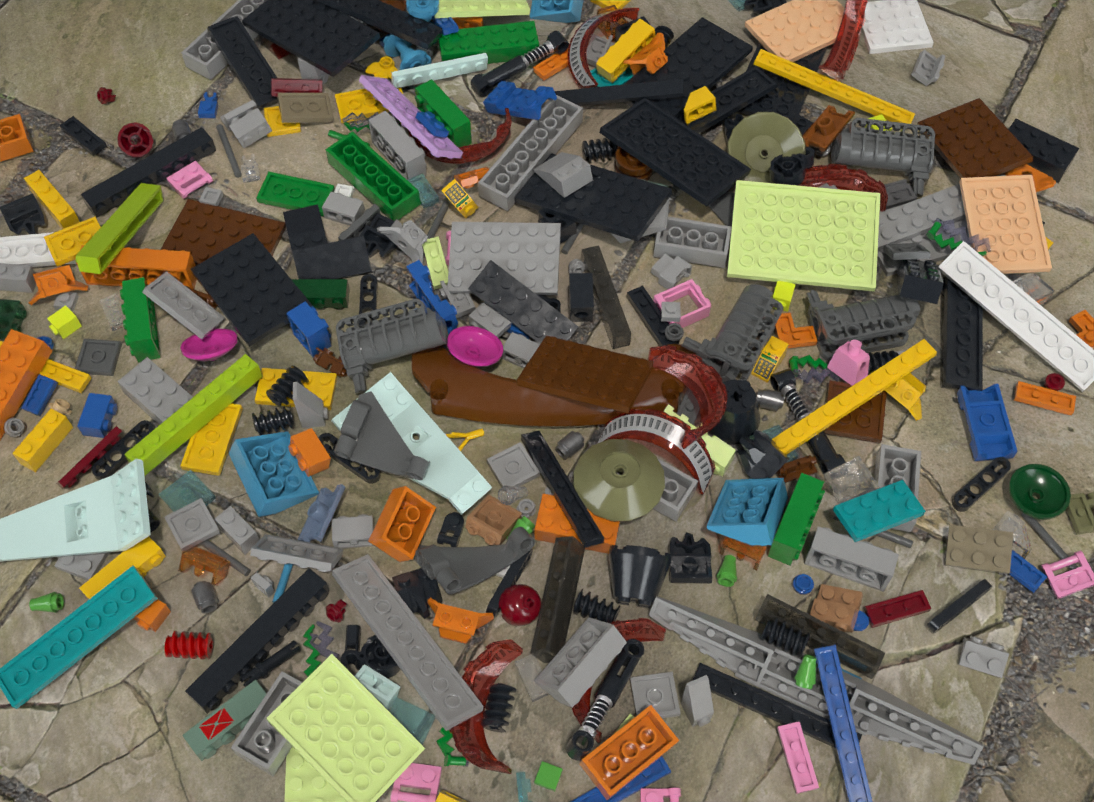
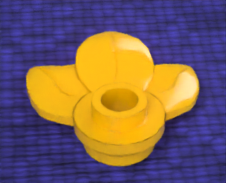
M385 56L379 62L371 63L365 72L373 74L374 77L392 79V72L398 71V69L395 67L392 58Z

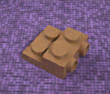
M488 494L467 516L465 528H467L471 535L483 537L489 545H501L510 534L518 518L521 519L522 513Z
M821 584L818 597L814 599L810 612L811 624L822 629L827 627L841 633L846 631L853 633L863 593L861 591Z

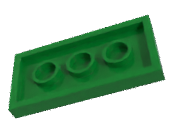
M268 171L256 199L259 203L291 210L318 204L320 215L324 216L322 206L330 192L335 191V187L331 184Z

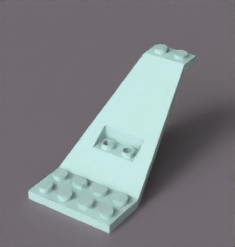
M391 372L365 392L372 391L412 454L424 458L428 462L430 461L423 480H411L448 499L461 515L492 488ZM351 404L331 420L340 431ZM413 434H417L419 439H413Z
M135 459L112 476L1 518L0 562L126 551L150 536L143 460Z

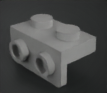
M593 34L581 61L596 67L598 59L603 57L614 44L611 42L613 35H610L609 39L606 40Z
M924 49L920 52L911 75L925 86H928L931 82H936L940 76L939 72L944 66L943 62L946 56L942 54L939 58H935Z
M251 100L220 117L221 121L230 131L229 125L255 110L257 105Z
M444 280L440 281V295L442 299L446 298L450 305H454L457 311L456 318L469 314L476 309L469 294L450 293L448 284L446 285Z
M485 302L469 315V326L488 330L498 338L511 327L509 320Z
M970 636V639L964 637V645L958 664L1002 678L1009 653L1004 650V646L994 642L991 645L985 644L983 639L975 636Z

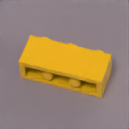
M51 408L12 454L21 465L36 473L73 429V426L65 415Z

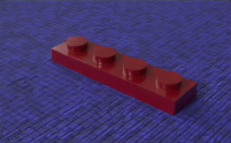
M117 426L114 427L56 484L62 489L65 486L70 488L78 480L75 477L78 473L82 472L84 474L92 466L90 462L95 457L99 460L107 452L104 448L108 444L113 446L121 438L119 434L122 430Z

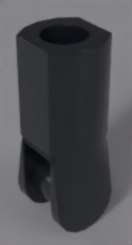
M359 625L346 626L345 651L355 649L359 652L361 629Z

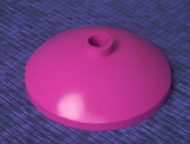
M474 326L458 327L452 330L447 338V347L451 354L459 361L471 366L483 367L498 362L503 354V345L499 338L483 328Z
M214 329L203 339L195 334L183 341L180 349L181 353L189 359L214 361L230 352L237 344L238 338L237 334L232 330Z

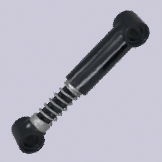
M553 31L549 34L543 46L539 45V48L536 47L531 52L528 51V54H524V56L518 55L486 74L475 75L470 84L480 97H486L501 81H507L522 73L530 63L537 62V59L541 60V57H545L544 55L548 56V54L555 52L557 54L564 53L569 47V42L559 31Z
M788 368L770 375L773 389L777 392H782L798 421L811 414L808 412V408H805L806 404H803V400L800 399L801 396L796 391V379L791 369ZM824 430L807 441L817 457L821 472L826 479L847 471L842 455L837 454Z
M627 640V643L617 655L595 695L596 699L593 707L590 708V712L585 717L582 726L567 744L566 751L571 759L581 761L593 748L594 738L597 734L596 730H599V726L602 725L601 721L605 719L606 711L615 706L640 658L644 654V646L639 640ZM622 665H623V666H625V668H624V670H623L621 676H619V675H617V674H618V672L620 671V669H621V667H622ZM576 743H580L583 748L578 747Z

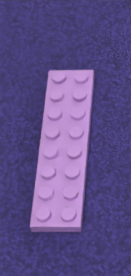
M361 75L359 81L364 85V88L370 91L373 97L379 100L382 106L388 109L392 116L397 118L401 125L411 132L412 136L418 138L421 141V145L427 147L433 156L440 158V156L447 157L449 159L461 158L463 152L448 137L433 136L415 118L417 112L421 111L387 78Z

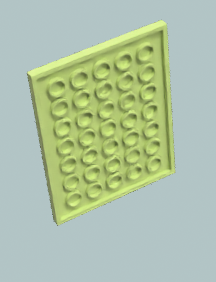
M736 180L727 277L772 282L783 281L793 284L875 292L880 193Z

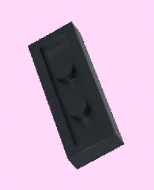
M74 116L60 125L67 135L92 156L107 147L101 138Z

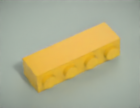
M641 19L633 23L630 29L621 35L619 40L608 49V52L598 59L596 63L598 74L613 83L629 67V64H624V60L631 59L656 36L655 28Z
M40 170L24 178L31 193L34 194L61 229L80 223L75 211Z
M148 536L133 547L123 551L79 589L89 600L130 567L135 566L144 578L147 572L161 564L166 556L162 549Z

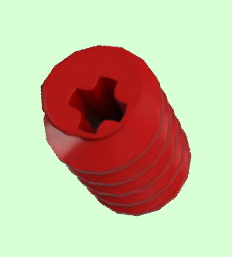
M174 631L172 637L169 635L166 637L164 646L165 656L167 658L172 656L180 658L182 656L184 659L190 656L192 659L199 657L202 660L207 657L209 660L212 655L213 640L211 633H207L206 638H203V633L199 632L197 638H195L194 632H190L189 637H186V632L182 631L181 636L178 637V632Z

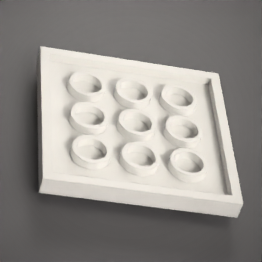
M917 0L862 2L858 22L862 25L861 32L869 54L932 48L933 40Z

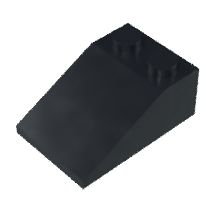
M318 204L283 212L291 250L327 243Z

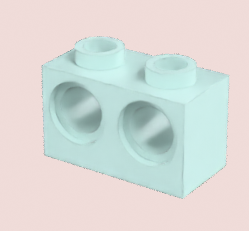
M364 664L354 677L389 711L397 700L400 686Z

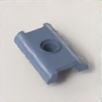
M343 484L337 485L334 492L327 488L320 489L316 500L308 509V518L298 537L299 541L309 543L315 539L319 542L322 541L345 490Z

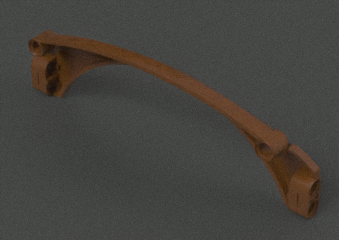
M667 344L661 352L649 359V361L655 360L664 352L678 353L692 360L695 359L697 353L682 347V344ZM443 345L412 353V374L424 389L430 392L431 411L433 414L497 424L587 426L609 424L616 418L630 414H647L660 417L668 404L674 408V413L678 412L679 392H683L692 380L676 370L654 365L629 413H624L519 386L515 379L491 374L459 361Z

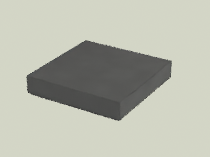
M919 243L886 244L883 247V251L893 260L930 259V252Z
M83 339L75 369L89 375L114 376L122 347L121 341Z

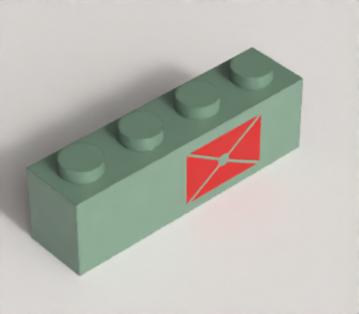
M254 680L182 736L201 761L211 758L219 747L232 742L235 735L244 729L266 696V692Z

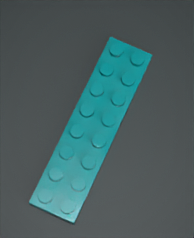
M135 566L126 570L0 668V688L13 708L18 709L158 599Z

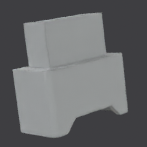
M664 254L651 268V273L659 278L658 284L666 289L675 287L683 277H689L692 271L691 264L679 256L673 259L667 254Z

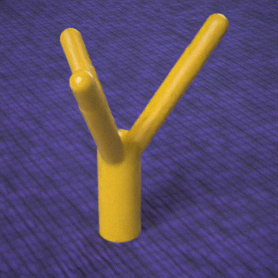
M481 428L468 433L452 432L451 434H446L448 438H465L458 447L461 451L469 440L484 436V430Z

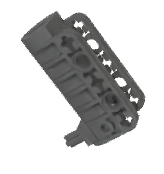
M855 118L849 127L841 132L832 142L831 160L835 164L905 172V176H909V182H913L915 195L917 197L923 196L924 182L929 179V173L933 165L935 132L929 126ZM856 123H859V126H861L862 128L855 127L854 125H856ZM871 125H876L879 130L871 129L870 127ZM891 127H893L894 131H899L901 129V132H891L888 130ZM905 129H910L913 134L905 133ZM927 131V134L930 136L926 139L925 135L918 136L917 134H923Z
M757 284L748 285L742 291L716 338H712L711 341L704 339L701 344L686 337L682 347L697 353L694 360L700 361V365L708 370L712 376L726 382L736 379L740 372L742 373L740 380L747 381L763 348L775 329V325L782 314L783 305L771 298L773 292L768 288ZM773 307L777 308L774 314L770 313Z
M810 290V292L806 293L810 303L808 309L810 326L814 327L817 338L816 345L821 357L828 361H831L837 347L839 348L852 340H859L861 343L868 344L867 347L865 345L861 346V349L866 353L905 345L909 338L907 331L914 327L920 312L918 300L899 295L834 307L833 304H828L826 300L821 301L817 291ZM883 337L887 340V343H880L877 338ZM826 349H829V351H833L832 354L826 352Z
M412 299L344 318L336 325L341 360L347 370V376L353 379L355 393L367 391L364 377L369 376L368 370L372 369V364L445 345L448 338L445 320L436 311L433 312L426 308V305L420 299ZM416 304L421 306L416 310L407 311L406 307H408L409 309H414ZM398 309H403L404 313L395 315ZM380 314H382L383 316H389V315H390V317H384V318H382V319H380V320H375V319L380 318ZM362 319H367L368 323L359 325ZM344 324H346L347 326L354 325V327L347 328L346 332L341 330L342 328H344Z

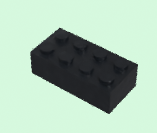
M1015 119L1008 130L1033 156V162L1027 165L1047 174L1059 184L1079 148Z
M918 259L901 260L896 277L899 296L938 304L943 279L936 262L932 260H925L923 262Z

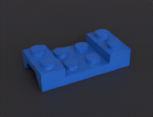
M501 81L483 103L488 113L539 120L541 118L542 104L547 99L556 100L557 96L553 87L539 86L536 90L516 88L514 82Z
M420 260L407 265L406 268L414 279L409 285L416 298L426 305V308L433 312L436 311L445 320L449 335L458 325L456 308L453 304L450 305L446 299L441 301L437 294L434 295L429 279L430 271L426 265L423 266Z
M993 384L982 391H969L965 386H960L957 398L960 409L965 412L972 438L970 446L974 461L994 460L997 457L1013 459L1018 451L999 384Z

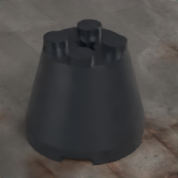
M733 379L720 384L723 395V411L716 425L707 432L729 445L741 444L739 440L742 434L748 438L752 437L760 424L758 402L750 382ZM708 401L704 405L702 413L704 429L710 416Z
M617 545L610 546L609 561L613 597L617 599V604L628 606L630 602L638 603L637 607L650 608L656 596L659 595L671 564L672 555L670 553L661 555L658 549L626 545L622 549H618Z

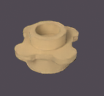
M56 399L54 403H49L48 405L63 415H70L72 413L69 409L70 404L66 400Z

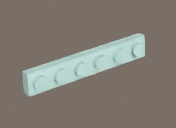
M486 53L394 71L392 72L391 83L396 88L424 83L431 79L434 81L486 70L488 56Z

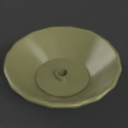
M757 112L743 118L733 129L728 141V154L751 168L750 174L742 179V181L773 183L770 179L771 161L775 157L782 154L783 157H791L792 154L798 153L805 155V141L799 128L789 118L775 112ZM765 151L767 156H763L761 152Z
M608 439L591 446L580 456L574 470V488L585 507L594 515L610 521H631L647 515L659 503L665 489L664 470L657 456L644 445L627 439ZM621 471L623 472V474L618 475L617 472Z

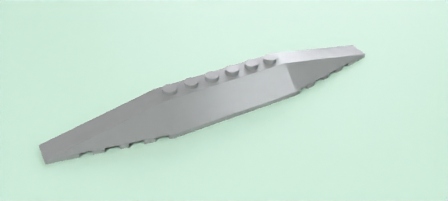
M656 596L649 613L650 617L670 631L674 630L681 635L680 638L694 644L703 654L707 653L717 660L716 663L723 668L727 667L734 672L735 676L739 679L829 719L817 663L816 684H813L812 689L802 688L795 684L796 680L794 677L803 660L804 653L802 656L801 652L793 656V648L785 652L784 644L780 648L776 647L777 641L770 645L768 643L769 637L762 641V634ZM842 671L856 732L864 736L866 734L878 737L879 740L887 742L890 740L902 743V746L910 748V746L924 749V752L943 754L947 758L975 765L984 747L982 743L885 690Z

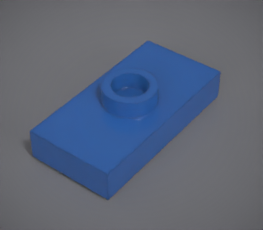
M39 374L21 409L41 416L58 382Z
M1014 550L1012 551L1010 575L1034 593L1047 576Z

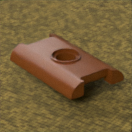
M828 105L804 134L805 147L813 146L820 148L821 152H825L853 118L855 112L848 110L846 114L837 113L834 106Z

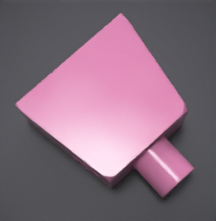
M859 340L848 341L835 351L827 367L851 386L868 376L870 356L861 349L862 343Z

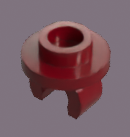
M100 87L99 91H97V99L101 104L115 102L116 95H112V89Z
M1051 373L1045 378V388L1048 387L1051 390L1059 391L1065 386L1064 378L1057 373Z
M340 599L335 605H327L326 615L328 619L333 622H341L344 618L343 614L346 612L344 607L347 606V603Z

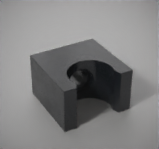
M569 273V319L572 322H593V274Z

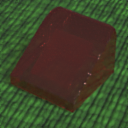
M275 43L269 46L270 52L278 60L290 54L289 51Z

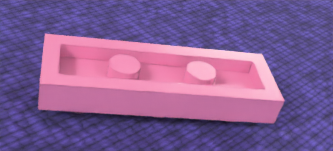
M800 722L778 726V733L796 794L818 789L819 785Z

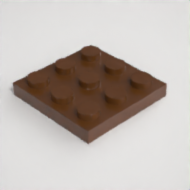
M830 380L826 403L850 388L851 385ZM885 390L826 428L824 432L831 435L881 443L887 392Z

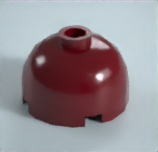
M134 122L126 124L118 132L117 142L124 154L137 158L146 155L151 150L153 138L146 126Z
M517 584L503 591L499 600V608H501L502 618L508 624L518 627L526 626L535 621L540 615L542 603L538 592L533 587L526 584Z

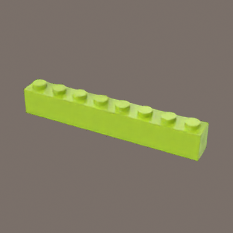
M141 183L77 253L76 263L80 272L101 274L163 202L161 185Z
M244 354L124 455L129 463L135 459L143 460L144 476H146L262 378L259 365L247 354Z

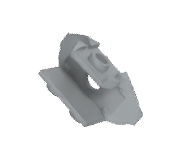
M396 219L391 227L377 228V232L386 235L412 259L413 263L420 260L423 265L422 244L427 241L428 236L414 222L409 220L402 225Z

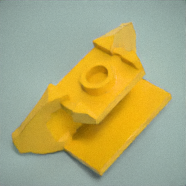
M909 373L885 389V391L907 408L916 421L922 419L920 397L925 392L926 385Z

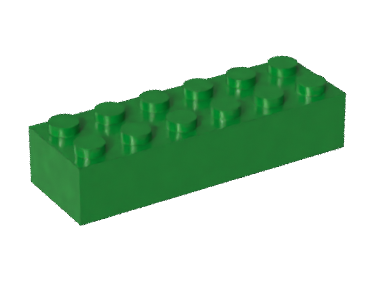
M535 21L463 28L455 33L442 34L438 39L441 62L486 53L488 56L487 64L502 63L518 55L524 56L525 53L528 54V51L531 52L536 47L539 48Z
M353 131L325 149L328 163L371 203L380 207V211L393 221L399 220L421 204L419 190Z

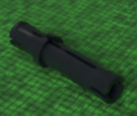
M294 640L291 641L284 648L263 662L256 663L253 669L240 676L241 683L247 680L243 684L246 687L254 680L266 678L269 672L301 652L300 647L294 648L297 643Z

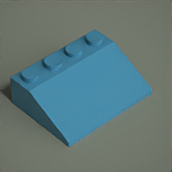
M532 0L530 18L562 23L578 22L581 18L583 0Z
M288 431L235 439L229 452V456L258 517L276 514L319 494L312 477H308L305 471H301L297 458L292 456L288 446L290 445L291 436Z
M784 478L726 480L707 523V529L749 545H772L788 500Z

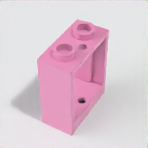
M692 279L654 295L653 301L660 311L662 302H673L686 295H689L698 307L697 310L681 316L680 322L667 321L669 325L677 323L684 328L709 316L711 303L702 294L700 286L696 285Z

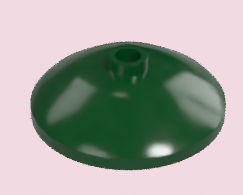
M1042 464L1024 465L1014 472L1009 481L1008 488L1011 500L1020 511L1030 517L1042 520L1053 519L1061 515L1070 503L1071 492L1067 481L1059 472L1049 466Z

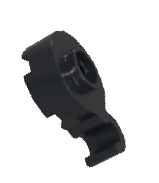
M806 147L805 155L798 153L792 154L791 157H783L782 154L775 157L771 161L770 166L771 181L774 184L796 186L801 184L805 179L806 168L814 165V149Z
M376 635L367 639L360 652L347 650L341 656V663L346 669L349 663L354 664L357 670H360L365 664L387 679L395 676L400 671L399 666Z

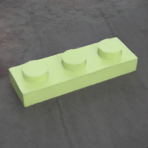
M439 236L427 239L422 244L435 290L441 288L440 281L444 280L445 284H448L449 272Z

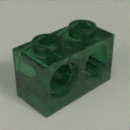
M0 299V340L4 341L11 329L21 332L22 322L27 316V311L21 301Z

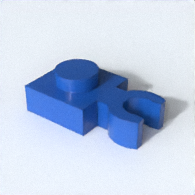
M205 92V101H200L198 116L199 118H216L218 111L217 94L214 92L213 96L209 97L208 93Z

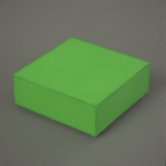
M542 761L534 784L555 792L563 769Z

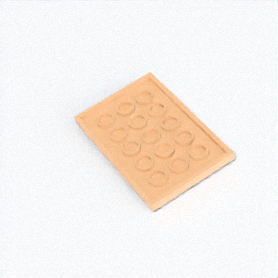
M792 0L745 21V27L768 52L795 62L840 41L844 31L847 10L837 0ZM859 22L856 33L862 29V25Z
M1033 176L961 178L959 184L971 248L977 253L986 251L987 254L982 257L1003 274L1050 272L1052 265Z

